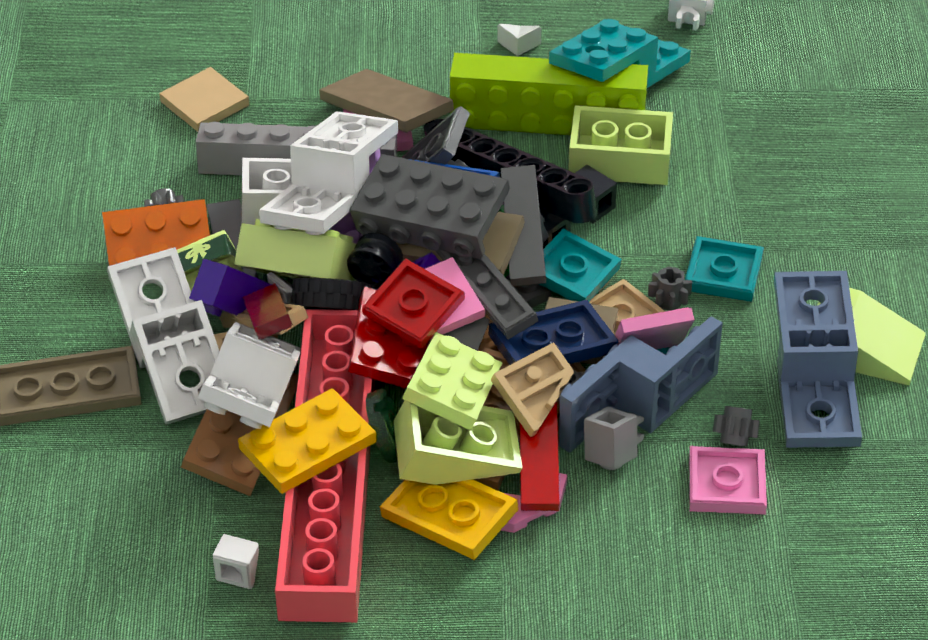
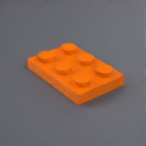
M205 199L102 212L109 266L174 247L177 250L210 236Z

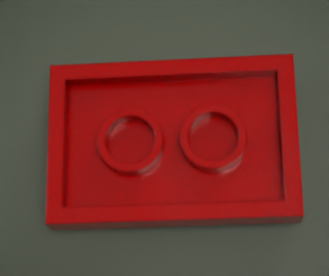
M364 286L360 296L348 372L407 388L427 350L428 342L421 349L364 316L362 312L363 305L377 291Z

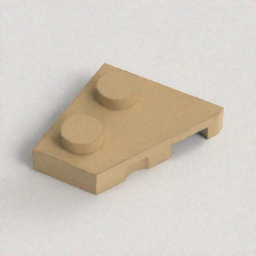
M553 342L494 373L491 382L531 438L536 435L558 400L562 390L571 379L574 370Z

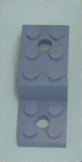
M847 271L775 272L774 288L780 333L777 369L786 448L861 447L862 432L854 382L858 346ZM818 300L821 304L813 306L807 304L805 301ZM822 410L829 416L820 418L814 416L812 412Z
M710 316L700 326L692 328L688 336L677 346L673 345L666 355L633 335L627 337L622 343L614 345L597 364L589 366L581 378L575 383L567 385L562 390L559 396L558 446L569 453L572 452L584 441V419L607 406L644 417V421L638 424V426L652 433L718 374L723 323Z

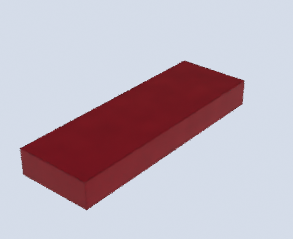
M276 283L243 296L258 339L262 340L292 327V321Z

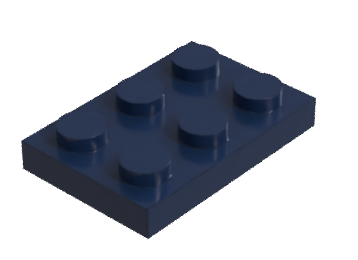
M588 300L536 312L538 322L510 339H507L494 323H489L488 335L509 365L553 342L569 364L607 355L610 349L619 343V340Z

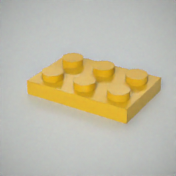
M331 388L273 419L270 427L262 425L261 429H255L238 438L239 449L283 494L376 442V431Z
M473 479L438 485L404 480L380 506L383 518L473 560L479 556L519 510L517 499Z

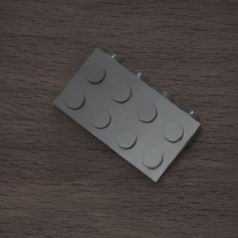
M381 154L351 206L350 213L356 230L363 235L379 233L400 244L407 243L425 247L432 251L443 250L465 258L471 256L472 258L480 259L485 253L483 239L510 190L508 179Z

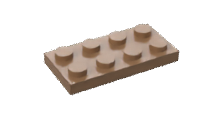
M295 373L291 375L274 419L285 414L291 404L298 383V375ZM206 409L183 459L181 468L251 496L261 472L239 449L238 438L256 428L240 422L241 416L228 410L225 415Z

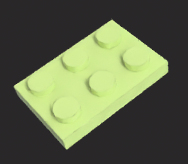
M436 332L402 399L466 429L472 430L493 385L491 378L494 373L499 371L503 362L494 359L486 352L477 351L460 343L454 337L444 336Z

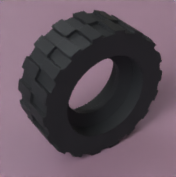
M296 278L293 279L291 305L304 306L305 309L358 310L364 286L371 288V285L365 282L344 279Z

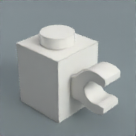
M669 0L668 21L676 22V28L679 29L682 23L693 24L692 30L696 31L699 25L704 26L706 15L713 13L714 0Z

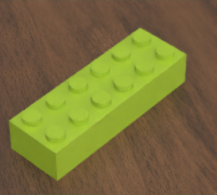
M454 52L450 72V99H453L454 110L462 106L470 112L465 127L470 129L571 135L575 105L646 110L648 65L631 64L601 82L549 64V59Z

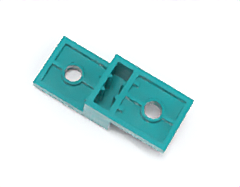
M604 19L595 26L549 51V64L601 82L631 64L648 65V88L690 62L691 50L679 47L675 42L658 40L657 36L648 34L641 28H630L619 24L616 20Z

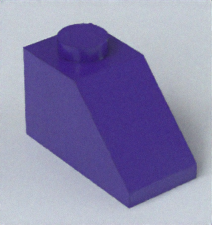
M203 258L189 299L194 301L202 300L206 313L221 317L222 311L237 316L247 309L243 296L272 284L230 266Z

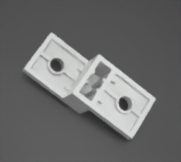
M336 111L291 144L292 185L259 210L260 223L274 225V228L280 230L291 228L305 230L310 235L326 233V231L350 212L351 206L370 175L369 156L398 134V120Z
M176 247L108 266L107 273L140 369L145 367L147 369L165 425L205 413L207 409L204 407L205 401L198 399L203 383L212 371L219 348L202 300L194 302V300L189 299L191 290ZM149 283H154L160 286L163 294L158 299H149L143 294L142 288ZM192 370L198 374L200 382L197 386L189 388L180 382L179 375L183 371Z
M235 322L225 336L212 371L203 383L198 399L205 401L204 407L215 413L225 415L228 410L240 415V422L256 429H261L262 425L270 427L301 354V348L272 336L262 340L258 339L253 328Z

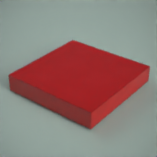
M405 258L363 305L362 312L364 316L422 349L464 301L465 292Z

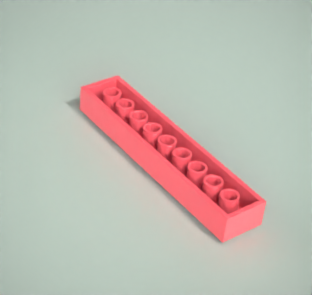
M305 309L308 318L304 320L295 408L333 388L372 427L376 380L348 372L358 310ZM371 445L286 492L275 586L278 621L357 623Z

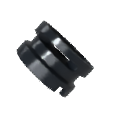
M367 233L361 236L354 250L349 255L347 268L356 281L370 284L371 288L379 289L385 282V279L403 262V253L397 243L391 238L379 233ZM372 278L378 279L380 282H372Z

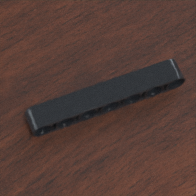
M435 119L426 123L423 127L425 136L444 119ZM464 128L456 153L451 158L454 162L459 159L469 168L500 172V178H502L501 168L535 165L540 209L572 223H587L597 216L594 185L588 178L470 128Z

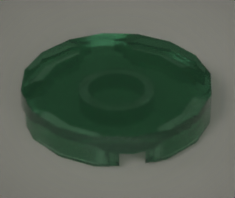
M380 389L367 393L366 411L369 425L376 431V444L380 453L388 463L398 461L393 423L398 409L390 396L384 398L387 395V391Z

